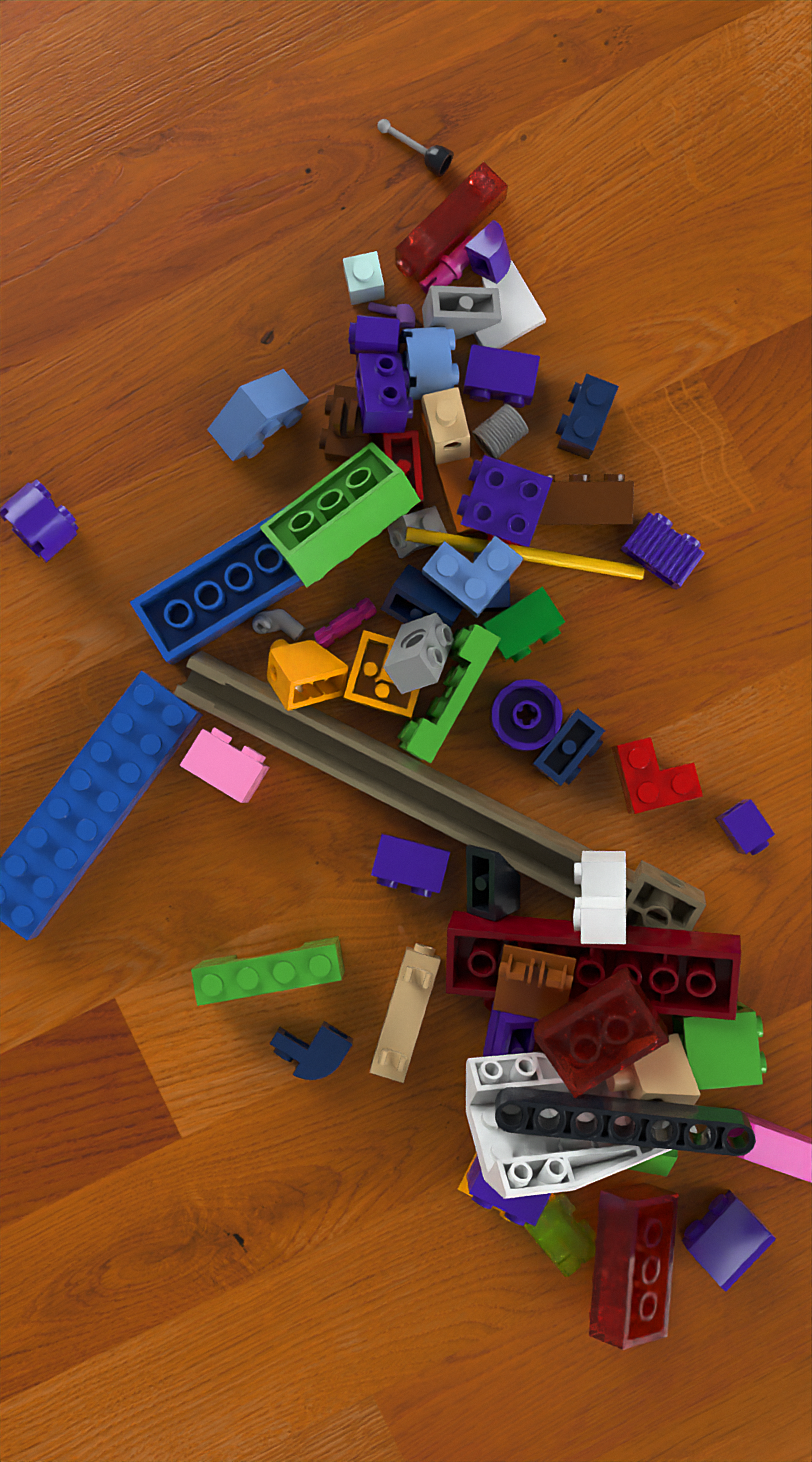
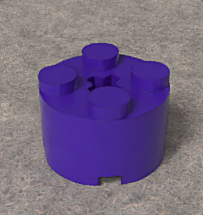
M36 479L32 484L28 482L0 507V517L4 522L8 520L13 525L12 531L38 557L41 556L43 561L47 563L77 536L76 531L79 527L75 523L76 519L63 505H60L58 508L54 506L55 503L50 498V492Z
M530 679L518 680L503 688L495 697L489 715L491 729L498 741L516 751H532L548 744L559 731L563 717L561 703L554 692L543 683ZM523 707H527L528 713L534 714V719L529 720L527 725H523L522 719H517V713H520Z

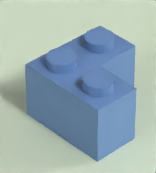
M282 369L240 386L207 430L232 461L244 456L250 459L264 448L265 445L262 442L265 438L273 435L284 425L286 428L295 425L302 418L303 414L301 411L309 400L287 372Z
M494 536L477 559L471 563L444 541L422 568V574L477 618L519 567L523 557L498 537Z

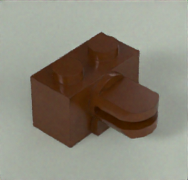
M335 385L334 394H328L326 398L325 415L330 416L328 429L322 428L319 449L324 450L327 461L344 463L370 443L372 433H362L357 389Z

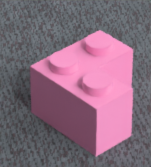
M215 727L212 732L202 729L180 766L240 803H249L270 768L263 763L266 757L247 746H244L242 750L235 748L229 744L232 737Z

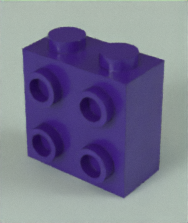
M483 455L481 461L474 460L468 477L469 481L474 482L470 495H462L456 513L462 516L461 525L529 547L553 478Z

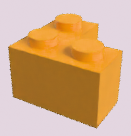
M363 630L343 697L344 700L411 720L421 688L401 694L383 668L395 639Z

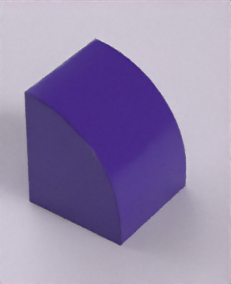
M492 220L465 245L473 272L497 284L509 271L511 257L501 225L497 221Z

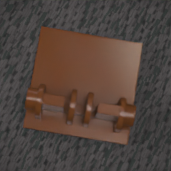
M504 944L493 1010L564 1024L576 958Z

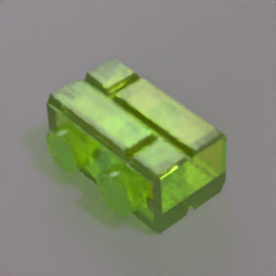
M564 1192L560 1195L551 1193L536 1226L525 1222L524 1227L565 1277H569L581 1267L582 1263L585 1264L598 1253L599 1250L593 1241L597 1234L585 1219L579 1222L572 1213L576 1208Z

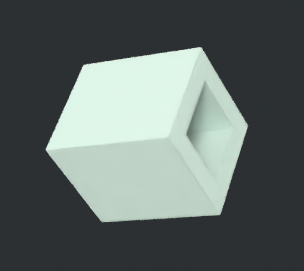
M377 251L343 258L344 274L351 305L385 298L384 282Z

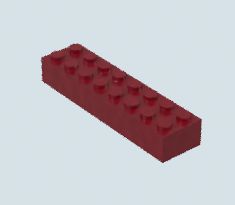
M453 911L447 927V994L495 998L503 947L506 944L576 958L567 1005L736 1021L741 964L740 935L626 925V944H581V931H574L573 921L509 915L497 921H492L462 911Z

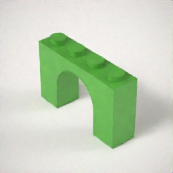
M338 936L305 942L299 948L264 956L237 959L236 954L202 960L191 969L196 1002L197 1006L340 981L344 975L345 968Z

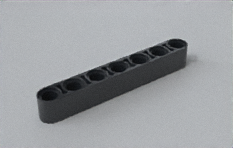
M506 1087L497 1094L495 1099V1121L499 1128L509 1133L730 1156H744L750 1153L756 1143L755 1134L747 1115L736 1109L520 1087ZM507 1105H515L521 1110L516 1114H508L503 1111V1108ZM545 1109H554L558 1112L552 1118H545L540 1115L541 1111ZM586 1112L595 1115L589 1122L577 1119L580 1114ZM622 1116L632 1119L629 1124L623 1126L614 1123L617 1118ZM659 1120L669 1122V1125L664 1129L652 1127ZM703 1124L707 1126L700 1133L690 1132L694 1125ZM734 1128L744 1129V1132L737 1137L728 1136V1133Z

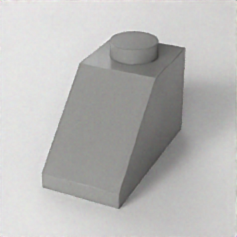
M431 285L422 306L424 328L444 326L446 329H453L455 339H460L500 323L502 317L499 289Z

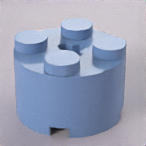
M443 326L401 330L400 344L407 343L406 351H403V354H401L403 368H408L409 387L406 389V392H408L407 397H412L413 400H421L423 395L454 388V385H458V364L452 363L451 350H455V333L453 329H446Z

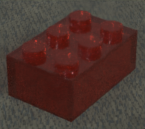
M627 967L534 1023L535 1041L574 1098L670 1042L667 1026Z

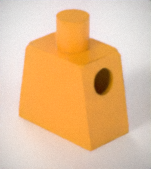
M279 639L271 645L267 679L287 711L344 696L348 666L318 643L306 640L289 644L286 640Z

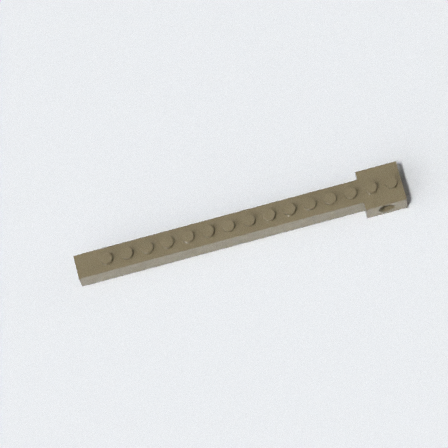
M202 650L190 657L186 667L192 669L185 683L177 685L174 695L467 845L499 852L514 869L574 900L575 897H582L581 884L574 883V863H581L582 851L594 850L310 705L287 711L271 685ZM643 860L639 863L636 871L626 867L627 926L692 931L706 907L704 891Z

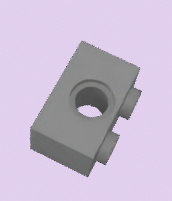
M437 612L401 625L383 666L401 694L438 682L454 641L451 629L443 623Z

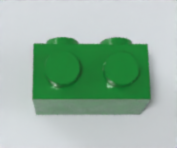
M542 586L484 623L482 628L501 638L495 650L503 662L512 658L513 662L516 663L532 653L529 648L532 644L540 639L543 644H546L561 634L559 627L565 623V620Z

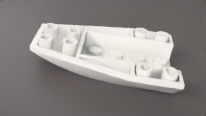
M538 1052L468 1058L466 1061V1115L483 1178L504 1199L576 1190L672 1149L509 1133L498 1127L495 1121V1099L497 1094L506 1087L629 1098L627 1091L610 1092L607 1087L606 1073L608 1070L619 1069V1064ZM507 1105L503 1108V1111L508 1114H516L521 1110L515 1105ZM545 1109L541 1111L540 1115L545 1118H552L558 1112L554 1109ZM586 1112L580 1114L577 1119L589 1122L595 1115ZM622 1116L617 1118L614 1123L623 1126L629 1124L632 1119ZM659 1120L652 1127L664 1129L669 1125V1122ZM695 1125L690 1129V1132L697 1133Z

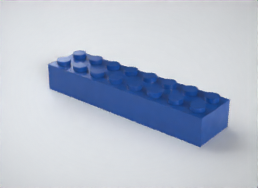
M140 671L0 858L1 922L27 941L40 934L203 716L202 713L180 697L174 695L171 690L148 673Z

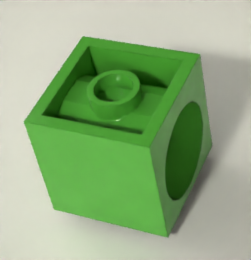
M737 1002L736 1021L672 1015L673 1034H679L699 1090L763 1084L762 1073L767 1072V1063L764 1052L759 1050L758 1037H763V1024L760 1015L756 1016V1011L741 1002Z

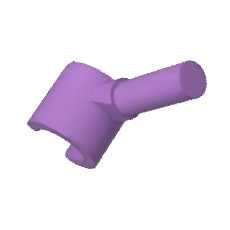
M374 302L369 303L368 310L396 316V319H400V328L409 329L415 327V313L409 304H399L395 307Z

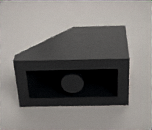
M474 845L466 846L467 913L497 921L520 909L519 873L499 852Z

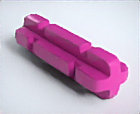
M364 598L356 604L357 607L355 609H348L329 622L330 626L327 628L324 626L316 631L314 638L318 644L326 649L335 643L334 639L337 637L341 639L361 625L363 619L367 621L374 616L377 610L369 598Z

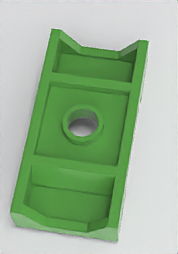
M477 624L465 626L461 630L457 629L454 632L452 650L448 657L458 662L459 665L457 667L452 666L446 674L443 684L447 687L440 698L434 697L426 711V715L430 716L429 719L414 717L411 721L406 720L398 732L397 738L401 741L397 747L420 760L432 763L501 639Z

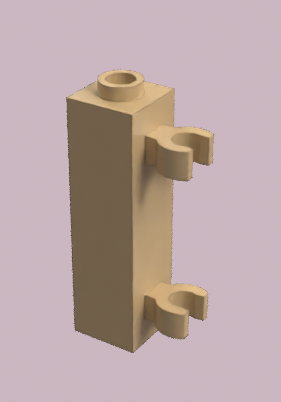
M415 943L414 948L406 947L372 1059L370 1073L404 1083L441 961L440 956L434 955L436 949L419 943Z

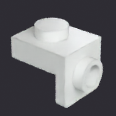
M436 506L403 515L388 527L390 542L396 549L399 558H405L416 550L431 546L405 541L407 527L447 533Z

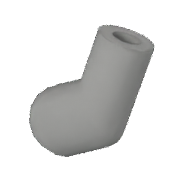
M280 608L259 612L252 621V627L258 634L282 630L294 641L306 629L285 610Z

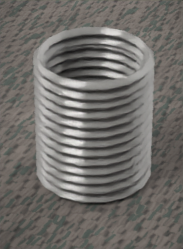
M504 404L489 419H486L478 428H475L472 431V435L487 456L497 459L506 450H509V447L511 448L514 443L520 441L522 436L525 437L529 429L519 413L509 404Z

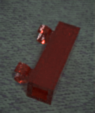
M483 162L395 248V260L397 261L395 265L398 270L408 279L413 277L418 283L423 281L440 264L439 260L444 255L448 256L506 200L508 185Z

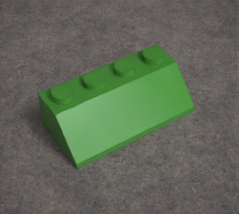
M371 442L260 526V529L302 583L309 587L315 581L323 578L328 571L341 561L349 558L354 551L370 539L378 536L383 529L400 516L407 514L421 500L404 472Z

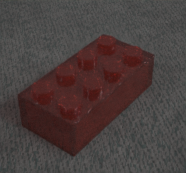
M647 1183L600 1191L597 1236L595 1239V1262L592 1275V1299L589 1312L590 1337L622 1350L667 1337L679 1193Z

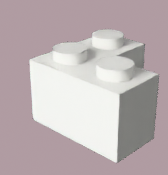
M582 851L581 863H574V883L581 884L582 897H575L574 931H581V944H626V851Z

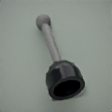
M382 119L378 122L377 128L381 133H389L425 156V165L430 172L438 177L445 174L454 156L451 150L439 145L427 149L391 127L387 119Z

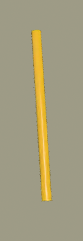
M407 527L405 533V541L441 546L445 541L454 549L482 553L490 543L489 540ZM505 543L523 557V561L642 580L644 576L643 566Z

